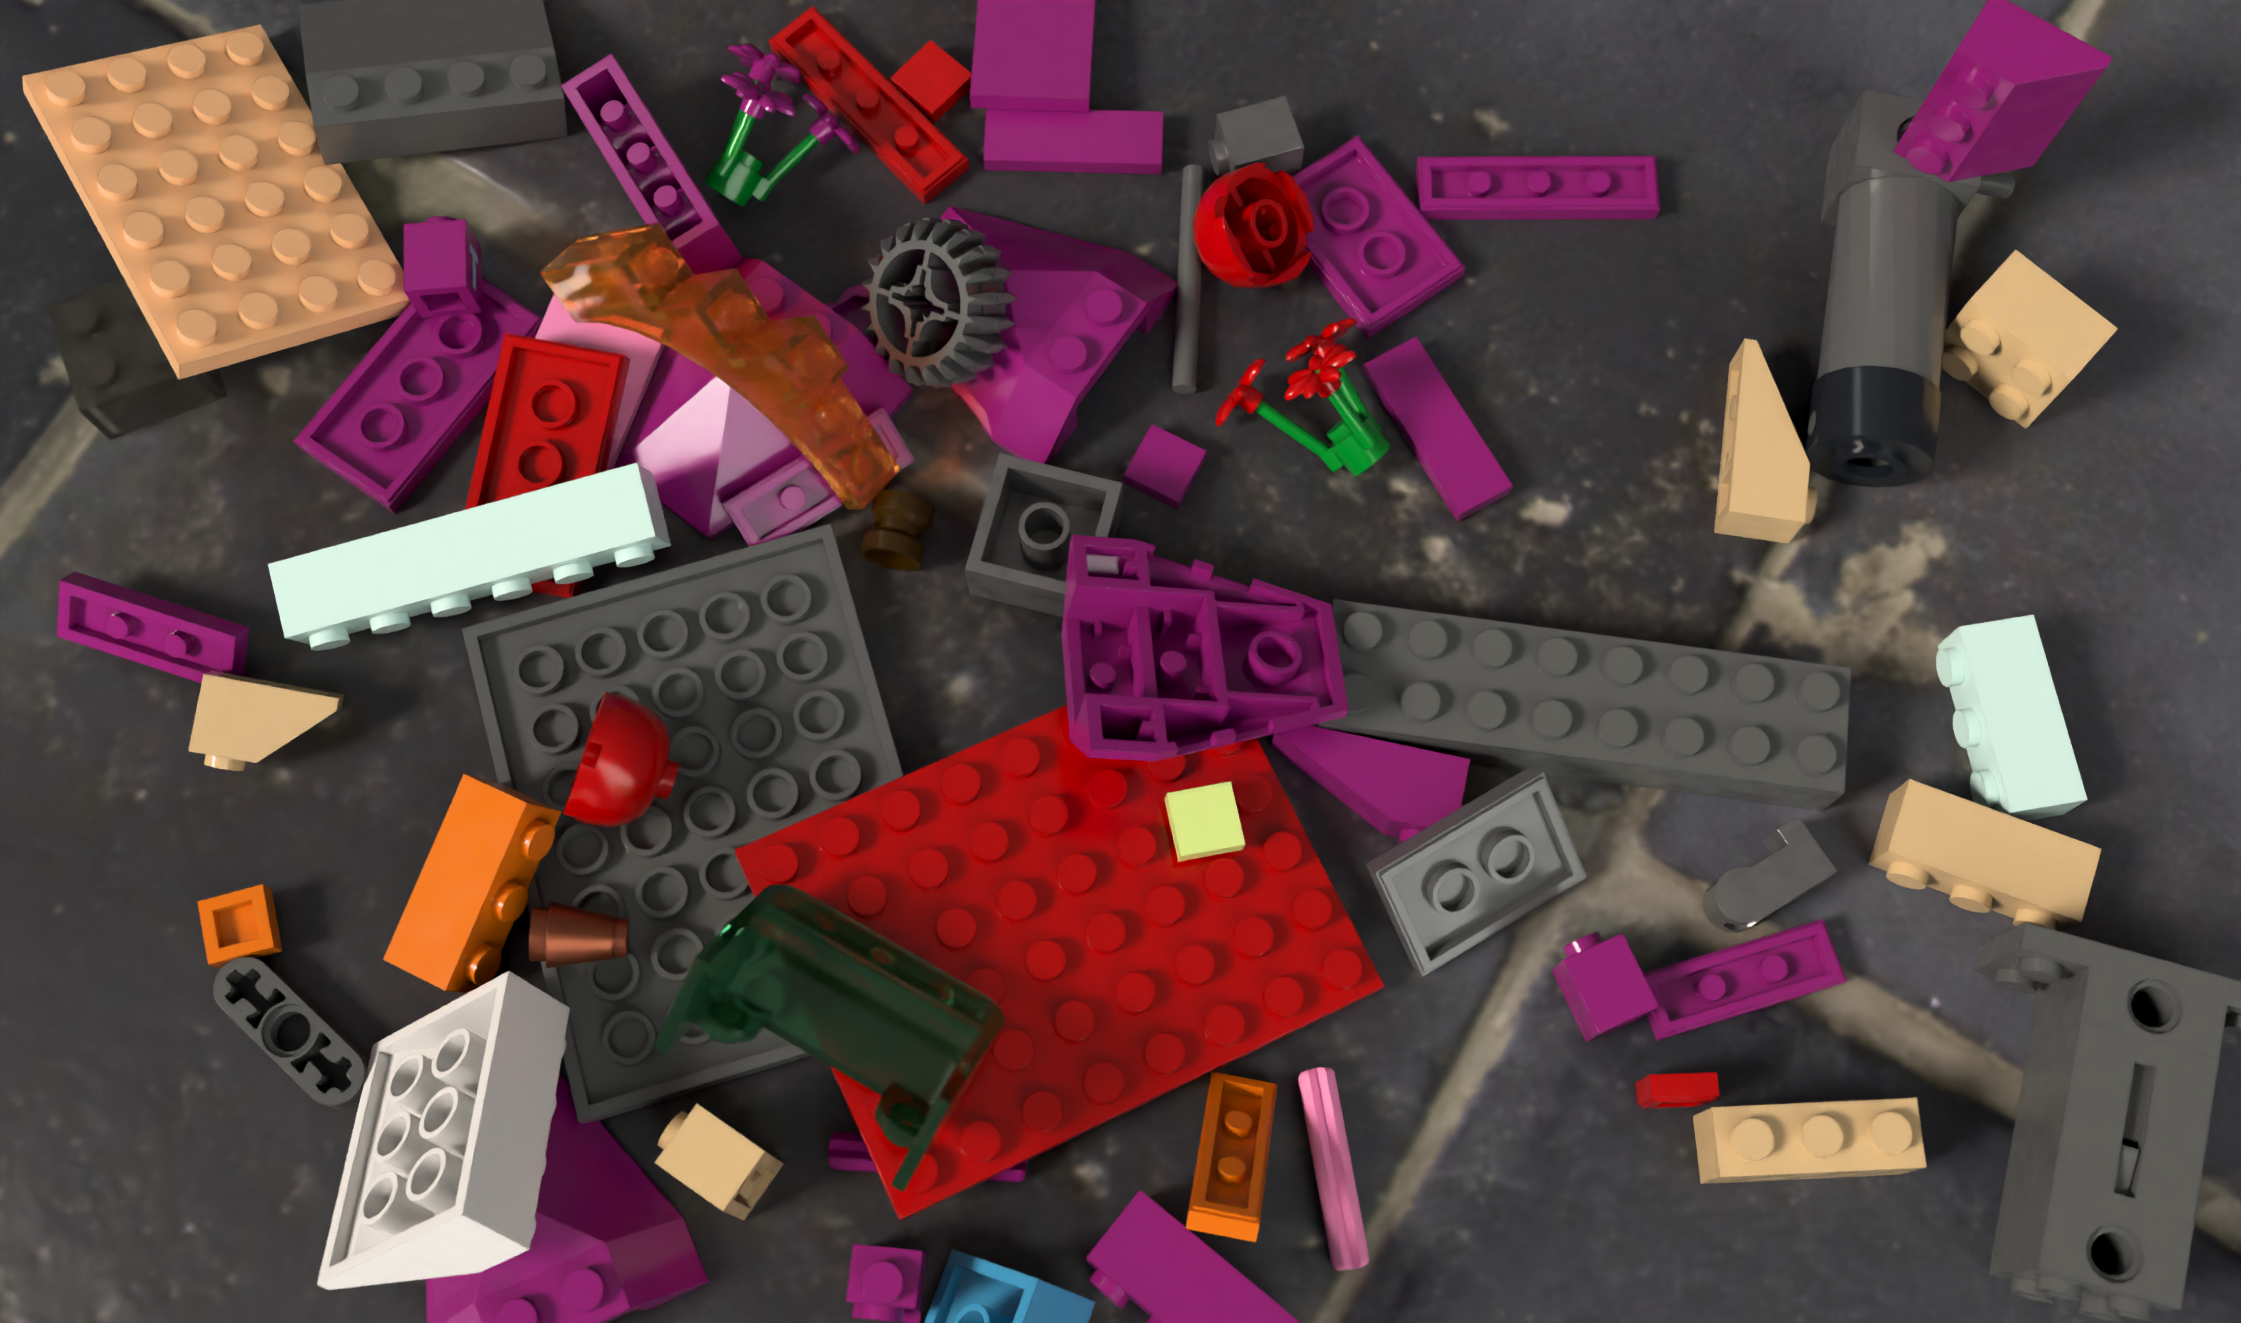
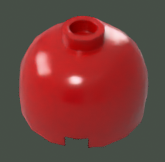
M1256 162L1216 179L1202 195L1197 204L1193 219L1194 242L1200 259L1214 276L1236 288L1266 289L1298 277L1309 263L1312 250L1304 252L1307 244L1306 233L1314 231V217L1307 197L1291 175L1284 170L1274 173L1264 167L1267 163Z
M604 693L581 761L578 764L563 814L574 817L575 820L586 824L614 827L628 825L642 817L655 797L668 800L680 763L668 759L670 753V734L664 721L650 707L621 694Z

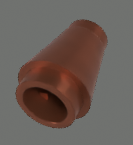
M551 901L550 908L533 907L529 935L530 961L546 962V968L611 960L613 958H627L629 918H618L615 915Z

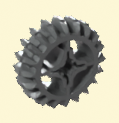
M923 218L922 221H916V223L898 226L896 236L880 240L883 255H877L868 259L874 271V276L861 282L870 291L869 302L859 309L871 316L872 323L864 333L879 339L875 352L882 354L885 359H889V372L905 376L907 383H913L917 386L932 385L933 388H948L952 384L968 383L973 379H977L978 371H985L987 368L994 367L992 353H998L1000 350L1007 348L1000 334L1001 329H1008L1015 324L1005 315L1006 305L1017 299L1005 292L1003 285L1012 272L1005 270L1003 267H996L1002 250L996 249L992 245H986V233L979 232L977 229H969L968 224L962 223L959 220L944 219L942 221L941 218Z

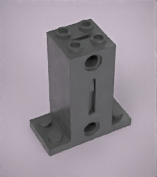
M2024 922L1979 945L1974 966L1975 972L1996 977L1995 985L2002 989L2024 994L2036 993L2038 989L1988 1275L2012 1282L2010 1292L2023 1298L2046 1303H2054L2055 1297L2080 1301L2078 1312L2093 1318L2122 1323L2123 1317L2151 1321L2153 1312L2181 1310L2220 1051L2221 1048H2236L2237 1043L2241 1042V981Z

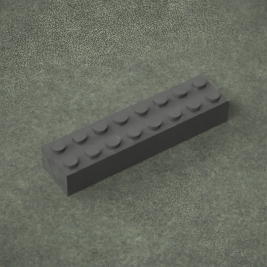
M1333 599L1332 610L1349 711L1346 717L1315 724L1317 727L1470 759L1469 764L1518 771H1523L1534 765L1543 771L1544 774L1815 811L1825 810L1845 793L1851 682L1850 667Z

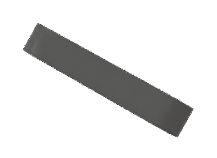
M241 957L225 964L218 972L213 984V995L217 1005L316 1102L335 1109H348L358 1105L367 1074L369 1059L271 965L253 957ZM244 976L254 980L260 978L255 984L257 991L266 1000L276 1005L265 1012L259 1005L243 998L238 1000L243 991L237 984ZM304 1015L308 1019L311 1028L307 1042L295 1051H284L277 1039L280 1025L290 1016ZM330 1039L331 1044L326 1046L328 1040ZM322 1053L329 1061L340 1066L347 1067L352 1064L346 1073L347 1078L352 1082L345 1091L335 1087L327 1091L333 1080L331 1075L321 1065L311 1061ZM308 1063L305 1067V1070H303L302 1066Z

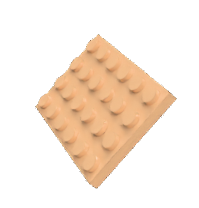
M261 24L22 76L23 92L179 380L400 316L411 303L404 292V271L341 163L324 165L314 129L312 112Z

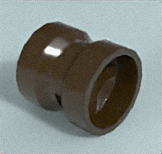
M889 489L878 491L875 494L871 508V514L875 519V528L864 534L860 549L861 556L887 569L905 572L918 571L921 568L925 554V547L920 539L923 537V533L932 527L936 512L935 506L930 501L909 492Z

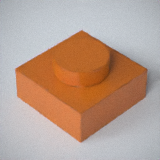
M261 884L197 901L208 965L219 969L237 958H260L283 951L272 889Z

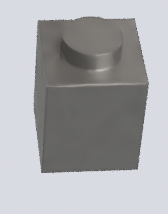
M1286 96L1217 114L1215 139L1208 141V150L1217 176L1260 162L1267 163L1264 167L1274 173L1284 170L1293 177L1301 171L1304 145Z

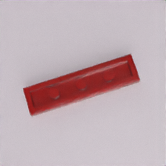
M814 6L810 7L769 40L771 52L776 53L781 62L792 64L799 69L801 75L798 79L925 205L969 169L968 158Z

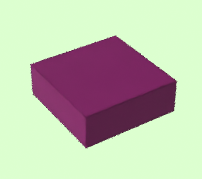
M1152 424L1123 474V483L1178 510L1206 460L1207 451Z

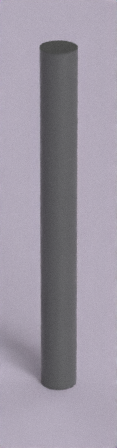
M1201 165L1185 166L1182 176L1172 390L1179 394H1191L1197 390L1202 260L1194 242L1193 219L1197 204L1206 191V168Z

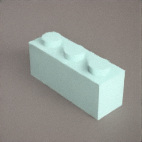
M2034 614L1956 628L1938 645L1939 651L1936 656V668L1941 683L1945 687L1950 688L1956 710L1953 715L1954 734L1958 744L1962 748H1966L1973 771L1970 776V791L1973 801L2024 821L2063 815L2087 801Z

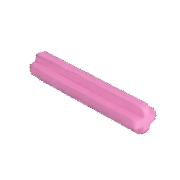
M1330 1067L1308 1069L1300 1073L1298 1082L1331 1264L1336 1271L1363 1268L1368 1265L1369 1254L1335 1072Z

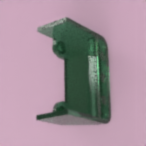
M774 884L764 888L695 956L654 1044V1048L666 1054L694 1024L703 1028L704 1032L712 1039L725 1044L751 1041L764 1028L882 1095L874 1112L877 1123L882 1128L884 1135L892 1143L900 1147L910 1148L891 1183L892 1186L904 1192L937 1142L1004 1023V1014L1000 1007L987 995L810 894L792 886Z

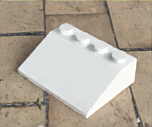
M508 971L373 1044L317 1285L327 1290L480 1273L530 1249L531 1239L536 1229L535 1213L541 1178L547 1163L545 1154L551 1118L557 1103L555 1094L560 1064L566 1049L565 1035L570 1011L568 1006Z

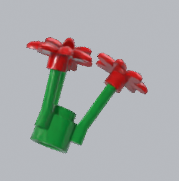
M1346 318L1336 323L1328 324L1320 335L1307 336L1304 342L1293 346L1286 354V360L1291 364L1311 352L1314 354L1308 361L1309 369L1305 368L1289 376L1288 383L1290 386L1286 390L1284 398L1286 401H1289L1303 393L1304 397L1309 399L1316 392L1321 398L1328 397L1342 417L1326 434L1333 442L1331 446H1327L1262 400L1265 395L1250 385L1266 362L1263 358L1257 359L1250 364L1239 379L1238 386L1233 389V392L1228 395L1219 408L1215 418L1216 425L1220 427L1235 405L1250 415L1255 411L1319 456L1333 473L1344 465L1353 477L1358 476L1371 467L1392 446L1380 432L1382 427L1367 410L1343 366L1357 356L1356 353L1351 350L1347 351V347L1344 344L1336 345L1334 341L1346 334L1349 328L1357 324L1354 318Z

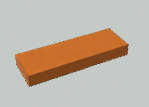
M1212 1072L1186 1229L1256 1242L1261 1219L1278 1084Z

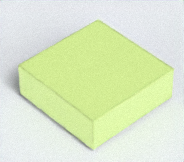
M1231 781L1166 794L1164 800L1178 862L1239 851L1244 848L1245 840Z

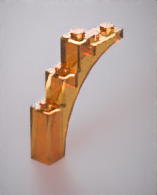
M659 222L581 236L539 272L574 322L604 323L634 331L666 345L710 371L747 399L779 428L813 464L847 509H863L901 470L840 378L850 367L817 317L806 316L771 321L736 268L693 274Z

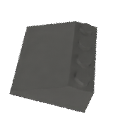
M338 0L298 5L305 74L313 124L324 165L568 137L564 95L543 0Z

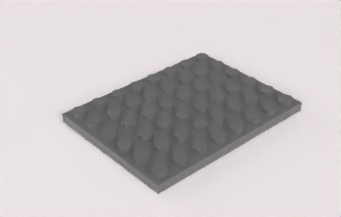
M831 523L462 628L498 783L561 811L554 828L555 837L553 844L546 856L541 859L528 888L527 907L530 920L533 907L550 908L551 901L615 915L618 918H629L627 958H613L611 960L546 968V962L540 961L548 995L570 1008L565 1035L566 1049L563 1059L578 1122L587 1123L602 1120L822 1053L821 1045L747 883L734 850L904 776ZM605 692L615 695L621 694L650 707L664 721L670 734V753L668 759L680 763L668 800L655 797L642 817L628 825L614 827L586 824L575 820L574 817L563 814L578 764L581 761L590 730Z

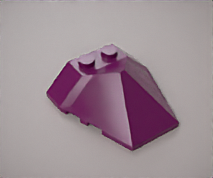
M949 206L941 216L942 221L950 219L966 223L969 229H977L979 232L986 233V245H992L994 248L1002 250L996 267H1003L1005 270L1012 272L1003 285L1005 292L1017 298L1006 305L1005 315L1015 324L1008 329H1001L1000 334L1007 348L1000 350L998 353H992L994 367L987 368L985 371H978L977 379H973L968 383L952 384L950 389L958 399L961 398L980 421L981 428L994 443L1018 458L1050 465L1078 427V405L1137 328L1147 335L1176 296L1177 281L1129 252Z
M743 257L744 260L695 292H691L686 297L614 466L619 468L639 463L652 472L661 505L709 541L735 526L721 504L722 502L880 407H884L890 419H892L913 394L912 388L901 376L889 372V362L882 354L875 352L876 348L857 327L763 260Z
M1072 535L1069 544L1061 635L1070 741L1088 758L1159 761L1346 717L1349 706L1332 604L1254 578L1251 585L1247 586L1212 574L1214 565L1194 559L1192 567L1156 556L1153 555L1156 546L1136 539Z
M559 1072L555 1094L557 1103L551 1118L545 1154L547 1163L541 1178L535 1213L536 1229L531 1239L530 1249L480 1273L426 1279L427 1323H607L635 1309L650 1310L710 1282L683 1215L653 1184L641 1166L623 1149L605 1128L601 1120L587 1123L578 1122L570 1084Z

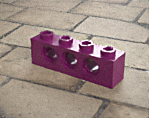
M612 53L561 85L664 255L692 292H695L744 260L639 92Z

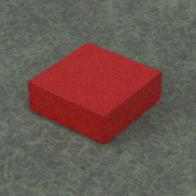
M930 40L890 78V81L925 117L935 124L970 90L972 73Z
M1717 1072L1649 1074L1635 1083L1637 1105L1642 1106V1109L1703 1107L1720 1096Z

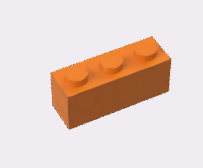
M464 774L383 960L444 991L469 993L491 981L500 967L501 951L512 925L526 907L528 888L537 867L553 844L555 837L554 828L561 811L501 783Z

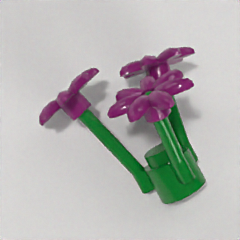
M746 43L729 46L728 51L740 57V64L750 67L751 70L749 75L737 71L733 74L723 75L721 78L724 83L738 89L736 95L744 99L723 150L703 182L738 205L745 207L752 195L764 202L774 185L819 143L824 147L832 138L837 136L855 155L859 153V146L848 129L837 124L836 116L828 111L826 105L819 98L811 94H805L803 96L804 100L819 116L807 128L810 134L764 177L758 174L764 163L742 148L756 118L762 119L766 110L775 113L777 109L789 116L795 117L796 111L792 106L791 98L782 92L771 91L770 84L772 80H776L779 77L798 86V78L801 74L799 69L792 64L780 62V58L776 53H767L764 56L753 44Z

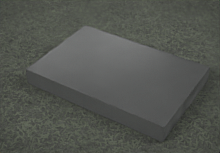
M1534 765L1366 864L1410 963L1422 977L1587 878L1545 774Z

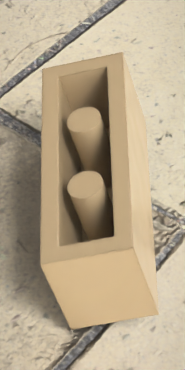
M1909 779L1889 794L1868 865L1887 871L1886 878L1897 885L1919 890L1925 889L1927 886L1949 894V901L1962 909L1978 913H1987L1992 910L2014 918L2013 925L2015 927L2027 922L2062 932L2082 922L2102 849Z
M1917 1098L1711 1107L1693 1116L1701 1184L1901 1175L1927 1168Z

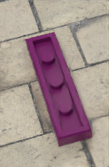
M1656 156L1418 157L1417 206L1427 220L1656 219L1660 211Z

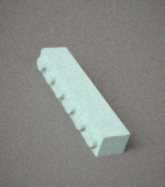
M633 463L268 564L284 638L310 644L311 650L320 651L344 646L350 643L349 634L371 628L373 634H384L408 628L411 626L409 617L431 611L433 617L458 615L472 609L471 600L493 595L496 601L520 598L532 593L531 584L552 578L555 579L556 584L582 581L594 575L592 567L616 561L617 567H631L644 564L655 558L654 550L669 547L671 542L654 474L639 463Z

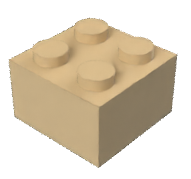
M2015 250L1973 295L1946 329L1941 366L1950 376L1967 382L1986 397L1998 414L2007 419L2015 420L2026 429L2075 378L2118 328L2019 251Z

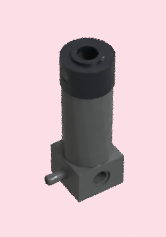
M1864 89L1829 150L1820 223L1834 225L1836 228L1817 378L1813 382L1804 451L1810 462V470L1827 479L1856 486L1894 487L1920 481L1931 474L1934 465L1941 403L1939 381L1957 218L1975 193L2004 199L2010 197L2014 190L2015 178L2011 174L1995 173L1947 182L1934 174H1927L1917 170L1907 159L1896 154L1893 150L1925 99Z

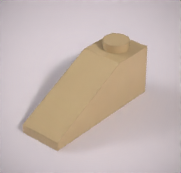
M1744 339L1729 364L1714 533L1789 544L1804 524L1811 523L1816 509L1817 489L1816 487L1808 486L1810 462L1758 341Z

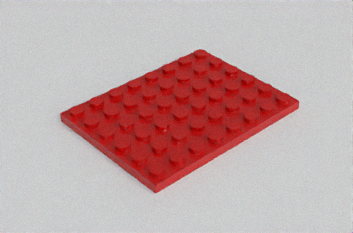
M1067 705L734 850L739 865L899 1222L1369 997L1385 987L1257 738L1159 761L1088 758L1070 741ZM1231 781L1245 840L1244 848L1239 851L1178 862L1164 800L1166 794Z

